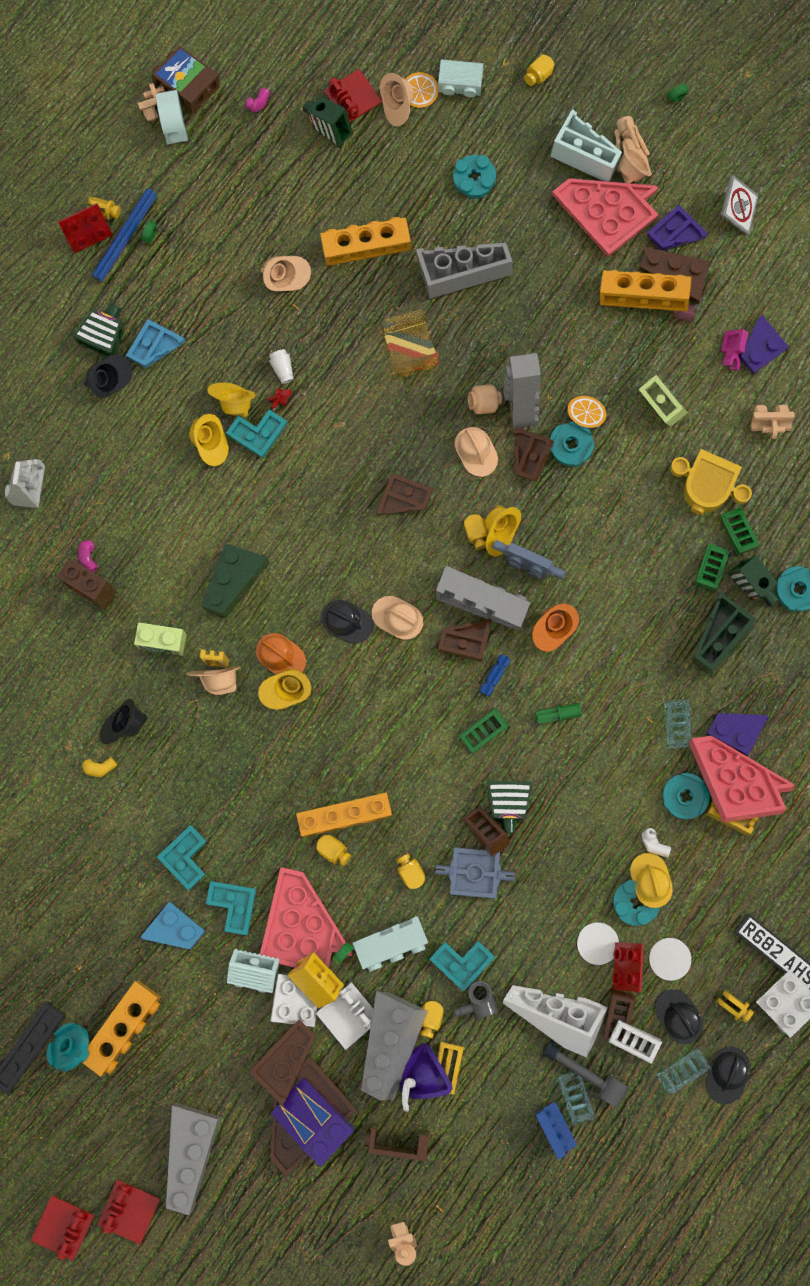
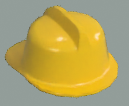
M215 383L207 389L209 395L219 400L224 413L236 417L239 415L242 418L247 417L251 407V399L256 396L254 392L232 383Z
M205 414L199 419L192 421L193 424L190 427L189 438L191 443L197 447L200 457L206 464L211 466L221 465L228 456V442L219 418L213 414Z
M497 505L487 515L485 520V527L488 531L486 550L489 555L496 557L503 554L496 549H492L496 540L506 545L511 544L521 522V512L516 507L506 509Z
M286 669L264 680L259 686L258 695L263 705L270 709L278 710L306 700L311 694L312 687L305 673L303 674L296 669Z
M643 853L637 856L632 862L630 872L632 880L636 883L635 889L639 901L650 908H659L666 905L671 899L673 890L664 860L652 853Z

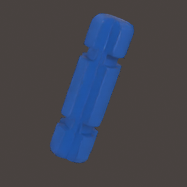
M503 654L498 657L497 664H494L485 679L486 682H483L480 687V692L485 696L489 697L494 690L493 687H496L505 672L504 668H507L510 663V659Z

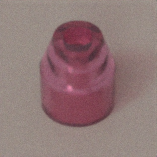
M689 304L688 311H674V318L684 322L694 321L695 304Z

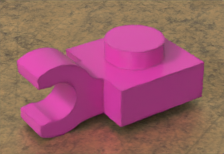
M746 330L725 331L721 352L725 354L723 366H730L731 371L739 370L740 368L738 354L745 351L748 337Z

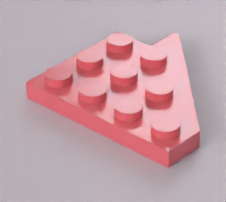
M569 178L552 191V196L607 257L611 256L658 218L657 212L646 202L647 199L657 192L658 187L655 185Z
M713 736L692 738L690 740V748L723 823L783 814L786 807L780 793L791 791L794 788L791 782Z
M281 867L260 955L278 958L280 960L279 964L297 968L299 966L296 963L300 959L314 952L329 968L332 953H337L346 941L304 872Z

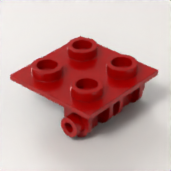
M360 69L341 80L336 78L330 79L328 82L329 87L324 90L330 101L346 109L350 122L382 103V100Z
M98 203L58 221L74 254L113 235Z
M615 942L613 953L614 973L612 976L613 990L642 991L644 944Z
M117 1179L97 1225L102 1227V1231L110 1234L113 1232L141 1245L160 1198Z
M51 1195L31 1241L57 1253L56 1257L65 1260L68 1258L74 1261L94 1215Z

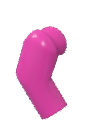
M260 88L255 100L251 97L247 98L245 108L253 113L264 109L270 91L266 88Z
M91 540L82 541L78 545V561L85 568L95 572L98 566L90 558V552L95 547L94 543Z

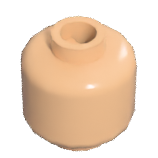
M491 384L475 386L468 393V406L478 415L494 413L497 411L498 405L502 403L500 391H497L495 386Z

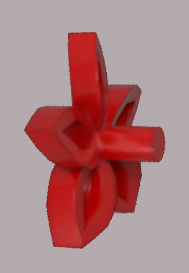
M278 388L275 396L267 398L270 402H273L271 408H276L280 403L282 406L286 405L287 399L292 393L291 389L282 390Z

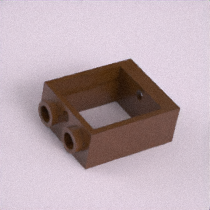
M68 558L56 576L69 589L103 610L107 609L117 594V591L107 580L71 558Z

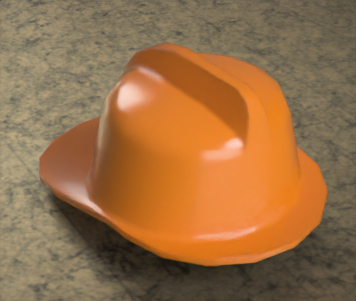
M565 603L546 609L533 628L532 639L535 646L546 652L558 648L578 627L579 615L576 609Z
M267 634L259 640L256 646L257 659L274 674H279L286 669H296L300 672H303L305 669L306 657L304 652L281 634Z

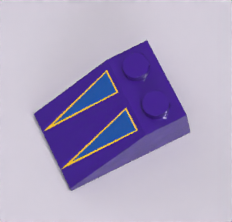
M305 1077L289 1093L284 1106L279 1104L271 1112L296 1143L320 1167L355 1130V1127Z

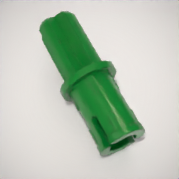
M580 703L559 706L558 704L554 708L538 710L535 715L538 724L554 721L561 723L564 719L582 717Z

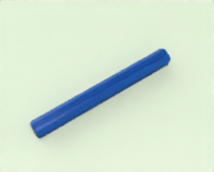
M146 189L98 263L92 273L96 280L102 282L151 207L157 197L153 190Z

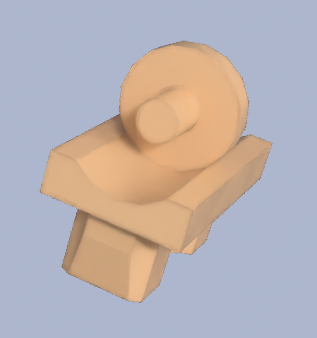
M153 83L149 84L151 90L143 94L145 99L154 98L138 103L141 113H144L148 122L159 119L155 109L157 108L156 94L165 92L163 86L155 89Z
M756 405L750 428L751 431L769 433L770 439H776L777 433L791 431L795 415L794 412L789 411L787 405L776 406L775 412H768L765 405Z
M405 1222L391 1225L393 1239L388 1240L389 1246L395 1253L397 1262L400 1265L409 1266L416 1259V1239L412 1233L409 1234Z

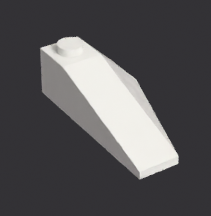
M33 459L17 461L15 463L10 483L5 489V497L12 505L39 508L45 465L41 460Z
M512 985L503 1000V1004L562 1047L584 1057H587L596 1040L608 1008L587 998L568 999L564 998V994L556 993V996L543 994L541 990Z

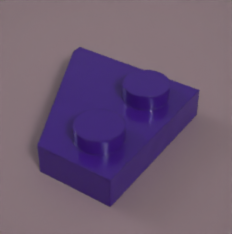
M680 205L647 232V237L662 251L703 240L708 235Z
M761 315L746 343L745 351L739 359L754 375L785 352L789 346L765 317Z
M718 713L706 734L717 738L748 756L768 716Z

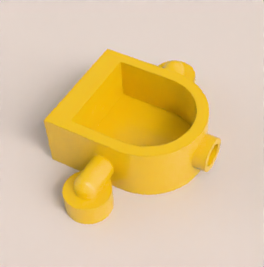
M700 449L692 468H690L688 460L683 457L674 459L670 469L673 475L687 477L683 487V494L687 504L691 507L690 510L695 514L703 515V513L718 510L729 496L733 497V500L738 504L747 503L752 496V491L747 485L741 484L736 488L734 487L741 471V466L703 449Z

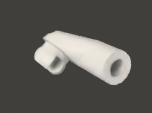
M647 828L642 833V841L646 850L668 858L671 847L660 844L656 837V831L652 828Z

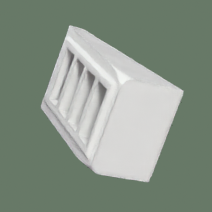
M618 1020L608 1041L651 1064L662 1044L661 1039ZM622 1028L627 1031L622 1041L617 1040ZM630 1034H635L631 1044H626ZM639 1037L643 1038L639 1049L634 1048ZM649 1041L651 1045L648 1052L645 1053L643 1050Z

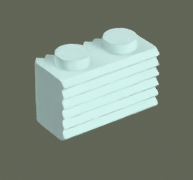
M441 59L438 92H442L445 95L456 93L463 94L466 97L480 96L483 63Z
M235 949L229 962L227 983L234 984L240 988L256 989L262 993H273L280 960Z

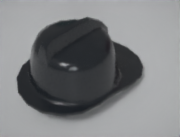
M114 354L108 356L87 370L84 385L89 387L96 396L108 397L129 383L132 377L131 364L122 355Z
M334 600L323 609L321 615L322 624L326 630L350 643H361L371 635L373 621L366 611L345 600Z
M132 699L125 700L105 720L100 731L101 742L111 744L120 736H135L146 722V714L135 707Z
M673 989L663 992L655 1004L658 1019L674 1041L680 1044L695 1042L703 1031V1020L699 1011L684 992Z
M727 1047L716 1054L706 1081L707 1092L716 1102L722 1104L733 1103L743 1093L751 1068L749 1058L745 1052L739 1048Z

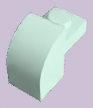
M177 90L156 94L160 122L167 145L188 141Z

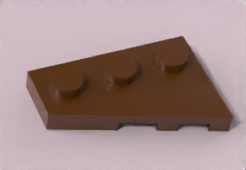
M645 247L640 271L647 274L660 273L663 275L692 277L690 298L699 304L709 261Z
M300 1019L249 1071L282 1106H284L316 1038V1035Z

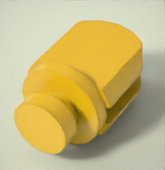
M541 55L529 65L527 74L524 76V80L529 86L543 83L552 74L554 62L551 57Z
M96 197L88 198L89 204L94 205L98 203L105 219H118L121 207L115 205L114 201H106Z
M476 514L468 516L464 521L468 540L471 544H474L476 550L486 548L488 531L485 527V520Z
M331 835L322 836L318 840L317 850L321 856L333 864L339 862V864L345 866L348 863L351 854L346 853L347 847Z
M406 853L396 859L398 864L401 863L397 870L404 884L410 889H416L424 883L425 875L418 861L415 858L409 860L410 855Z
M724 990L722 994L740 1008L739 1011L720 997L717 1003L733 1014L736 1021L742 1017V1021L747 1023L754 1013L751 1009L747 1010L749 1003L741 1002L731 993Z
M436 1001L427 1002L422 1006L423 1009L427 1010V1014L421 1027L423 1030H420L419 1033L420 1036L433 1039L434 1034L432 1031L438 1032L441 1026L444 1011L443 1007Z

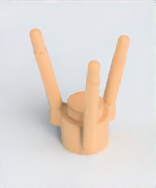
M626 116L619 119L616 123L618 129L614 131L616 147L621 151V137L623 139L632 138L636 149H639L641 146L646 156H648L650 153L639 134L637 126L634 124L633 118Z

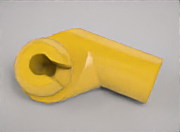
M109 757L101 764L92 762L91 759H87L82 763L83 772L88 776L103 777L118 766L112 757Z

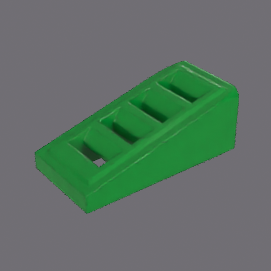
M741 507L720 515L736 557L759 548L760 544ZM738 515L739 520H736V521H733V522H730V523H729V521H728L729 518H732V517H735V516ZM742 524L743 527L736 530L732 529L733 526ZM745 531L746 535L739 538L736 537V534ZM747 539L749 540V543L744 545L739 543Z
M708 543L694 585L715 593L730 551ZM714 551L716 553L722 554L723 557L722 559L715 557L713 555H710V552ZM708 559H710V560H713V561H716V562L720 563V565L717 566V565L708 563L707 561H708ZM705 567L716 570L717 574L705 570ZM703 574L715 578L714 582L702 578Z
M494 708L460 734L459 737L473 754L507 729L510 724L501 712ZM494 716V718L501 725L500 728L496 727V725L490 719L491 717ZM484 722H487V724L493 730L492 734H490L488 730L485 728V726L483 725ZM479 727L486 738L484 740L475 730ZM472 733L479 744L475 745L468 734Z

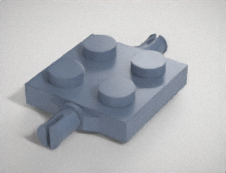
M496 540L492 549H496L506 555L505 561L509 562V566L518 570L523 568L529 571V575L534 578L541 579L543 577L546 579L551 574L563 580L566 571L555 567L552 564L553 561L512 542L510 545H506Z
M454 848L453 860L450 866L436 864V869L445 871L436 870L435 875H449L451 881L450 895L496 899L497 886L500 880L514 882L515 878L505 876H515V872L501 871L499 864L500 852L491 856L486 850Z

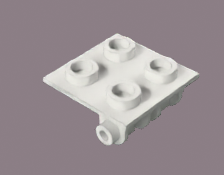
M791 970L756 1001L778 1025V1028L790 1038L810 1019V990Z
M278 974L270 1021L295 1024L300 1019L306 1026L315 1027L317 1007L287 974Z
M351 982L339 992L334 1002L323 1006L316 1014L346 1050L371 1029L373 1008Z

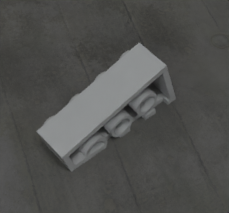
M506 243L480 244L477 247L468 248L464 245L457 246L454 249L435 247L434 250L425 251L424 248L416 249L417 263L429 299L513 275V262Z
M533 353L512 356L509 359V365H505L506 373L503 388L504 401L509 402L512 427L520 428L539 425V407H536L540 403L539 391L541 381L538 355Z
M445 566L436 589V600L485 619H492L493 622L519 632L530 606V602L522 595H512L501 587L487 584L480 579L471 577L449 566Z
M376 991L361 1087L363 1092L379 1100H394L427 1010L390 992Z
M179 1103L172 1105L166 1198L167 1209L190 1215L193 1211L221 1116Z

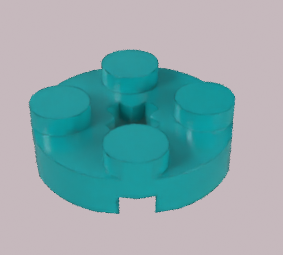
M470 155L456 162L453 171V183L459 193L461 192L470 199H479L490 193L496 182V170L487 156ZM472 173L480 175L477 181L469 178Z
M575 422L557 426L550 437L554 441L550 454L558 463L564 466H580L590 458L594 448V441L590 430ZM574 439L577 447L569 449L565 442H570Z
M794 566L787 569L777 580L778 584L775 591L779 597V602L790 612L809 610L810 570L802 566ZM794 584L804 586L802 595L794 592Z
M683 773L676 775L664 786L662 792L663 806L672 816L678 819H694L706 810L710 800L709 791L704 781L694 774ZM688 790L692 800H687L684 803L682 802V797H680V792L684 793Z
M628 880L621 884L614 893L613 907L619 919L628 925L640 926L648 924L656 917L660 907L650 908L642 905L643 907L632 908L633 903L630 902V899L637 897L636 883L634 880Z
M74 1023L64 1024L54 1033L57 1037L53 1043L49 1042L47 1047L48 1063L61 1072L72 1070L80 1062L86 1061L89 1056L87 1029Z

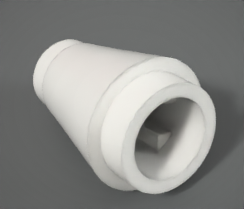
M285 349L271 353L269 355L271 359L269 362L281 384L293 381L290 354H287Z

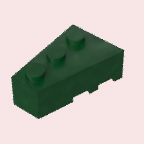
M225 543L202 603L203 609L206 612L227 618L244 597L243 595L250 586L256 582L262 571L270 564L268 558Z
M721 592L694 656V664L711 678L756 625V619Z

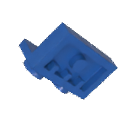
M555 1102L534 1112L558 1160L566 1156L565 1152L577 1146Z

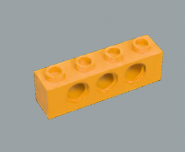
M393 217L384 222L372 221L367 225H350L346 229H329L325 233H320L326 266L411 250L406 217ZM386 233L392 235L390 238L382 237V235ZM365 237L371 239L369 242L360 241L362 238ZM343 241L349 242L347 246L339 245Z
M603 270L600 305L688 312L692 277Z
M387 792L296 813L300 833L303 838L393 817Z
M135 981L88 1045L89 1056L82 1063L100 1077L106 1075V1073L110 1075L118 1065V1062H116L118 1056L121 1053L124 1055L131 1047V1038L134 1034L139 1035L146 1026L144 1020L149 1014L153 1015L159 1008L160 1003L158 1001L161 996L142 982ZM134 1003L139 1004L141 1007V1014L138 1017L131 1013V1006ZM119 1023H124L127 1026L125 1036L117 1033ZM106 1042L110 1043L113 1047V1052L110 1056L103 1052V1045Z

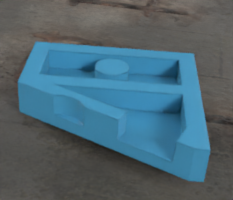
M147 319L126 357L147 368L183 345L185 339Z
M168 902L142 934L141 938L192 949L206 931L172 902Z

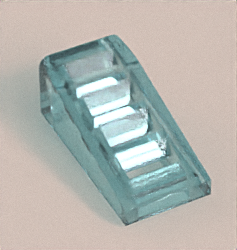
M689 700L666 701L664 705L668 749L690 747L691 722ZM672 708H683V712L672 713ZM684 717V721L672 722V718ZM673 727H684L685 731H673ZM673 736H685V740L673 741Z
M697 1048L656 1075L666 1092L670 1095L712 1068L700 1049ZM691 1058H695L701 1068L700 1070H697ZM685 1062L688 1065L691 1072L693 1073L692 1075L688 1073L687 1069L683 1065ZM676 1068L679 1069L680 1073L684 1077V1080H681V1078L675 1070ZM668 1073H670V1075H671V1077L673 1078V1080L675 1081L676 1085H674V1083H673V1081L671 1080V1078L669 1077Z
M575 1072L558 1076V1083L571 1125L575 1126L595 1119L582 1077ZM574 1080L578 1081V1084L565 1087L564 1083ZM579 1089L581 1091L579 1094L568 1096L569 1092ZM581 1099L584 1100V1103L578 1104L575 1106L571 1105V1102H575ZM583 1109L587 1110V1113L575 1116L574 1112Z

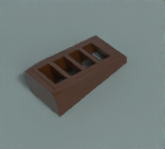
M481 806L462 818L465 825L491 856L496 855L510 844L508 834ZM481 817L483 818L481 821H479V822L476 823L475 825L473 824V822H475V821L478 820L479 818H481ZM488 824L487 827H485V828L482 829L481 831L479 830V829H481L482 827H484L485 825Z
M611 990L602 1039H610L613 1033L609 1032L610 1028L615 1029L617 1023L612 1022V1019L621 1020L630 1025L636 1001L634 994ZM616 1000L624 1001V1002H628V1003H627V1005H625V1004H620V1003H616ZM614 1009L626 1011V1014L615 1013ZM622 1028V1034L618 1036L617 1040L622 1041L627 1031Z

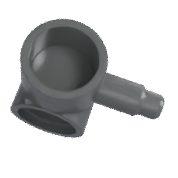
M480 980L473 982L469 986L468 996L471 1003L454 1009L456 1017L474 1012L476 1019L498 1013L491 987L486 982ZM477 986H483L487 991L486 997L481 1000L476 999L473 995V991Z

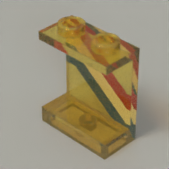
M424 309L381 321L382 330L397 376H409L416 370H430L439 364L438 352H435Z

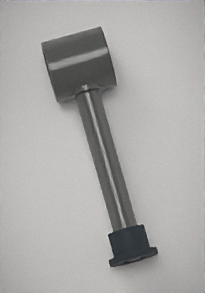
M550 1040L541 1056H546L552 1061L555 1059L600 1088L597 1096L618 1108L629 1087L611 1075H608L607 1079L603 1080L560 1052V1048L552 1044L553 1041Z

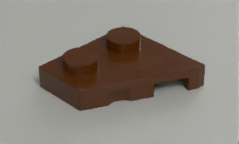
M515 427V474L537 483L554 441Z
M392 473L376 513L381 515L424 511L428 506L434 489Z
M485 619L483 622L471 624V622L465 623L458 627L450 626L443 628L438 652L482 662L492 619Z

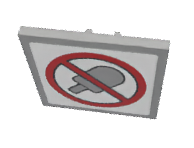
M731 175L721 216L744 234L749 235L759 195L734 175Z

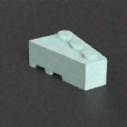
M572 109L554 140L550 157L602 181L610 182L618 167L622 152L603 135L599 136L593 131L592 126L588 122L584 123L577 117V112Z
M416 916L408 921L353 942V946L362 969L368 968L370 972L382 967L381 962L390 959V962L393 963L403 959L402 953L411 950L412 954L425 950L424 945L428 941L420 920Z

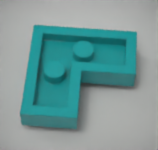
M271 410L267 411L257 427L238 415L227 430L226 435L263 459L288 423Z
M192 825L184 830L157 856L188 891L206 875L191 859L207 843Z
M210 881L206 904L229 908L225 932L242 935L249 934L257 889Z
M477 941L462 958L445 942L433 954L430 960L464 992L491 963L495 956Z

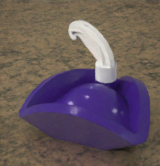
M422 1043L412 1051L402 1075L400 1091L405 1112L409 1111L408 1098H435L447 1095L453 1089L443 1067L427 1043Z

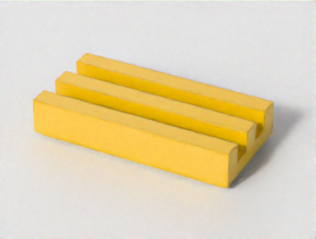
M201 649L200 658L207 666L221 668L229 666V658L224 652L219 651L218 656L215 651L210 650L209 655L206 650Z
M441 1042L437 1059L441 1064L444 1048L449 1049L444 1070L447 1076L453 1050L458 1051L451 1082L453 1089L449 1093L454 1095L464 1047Z

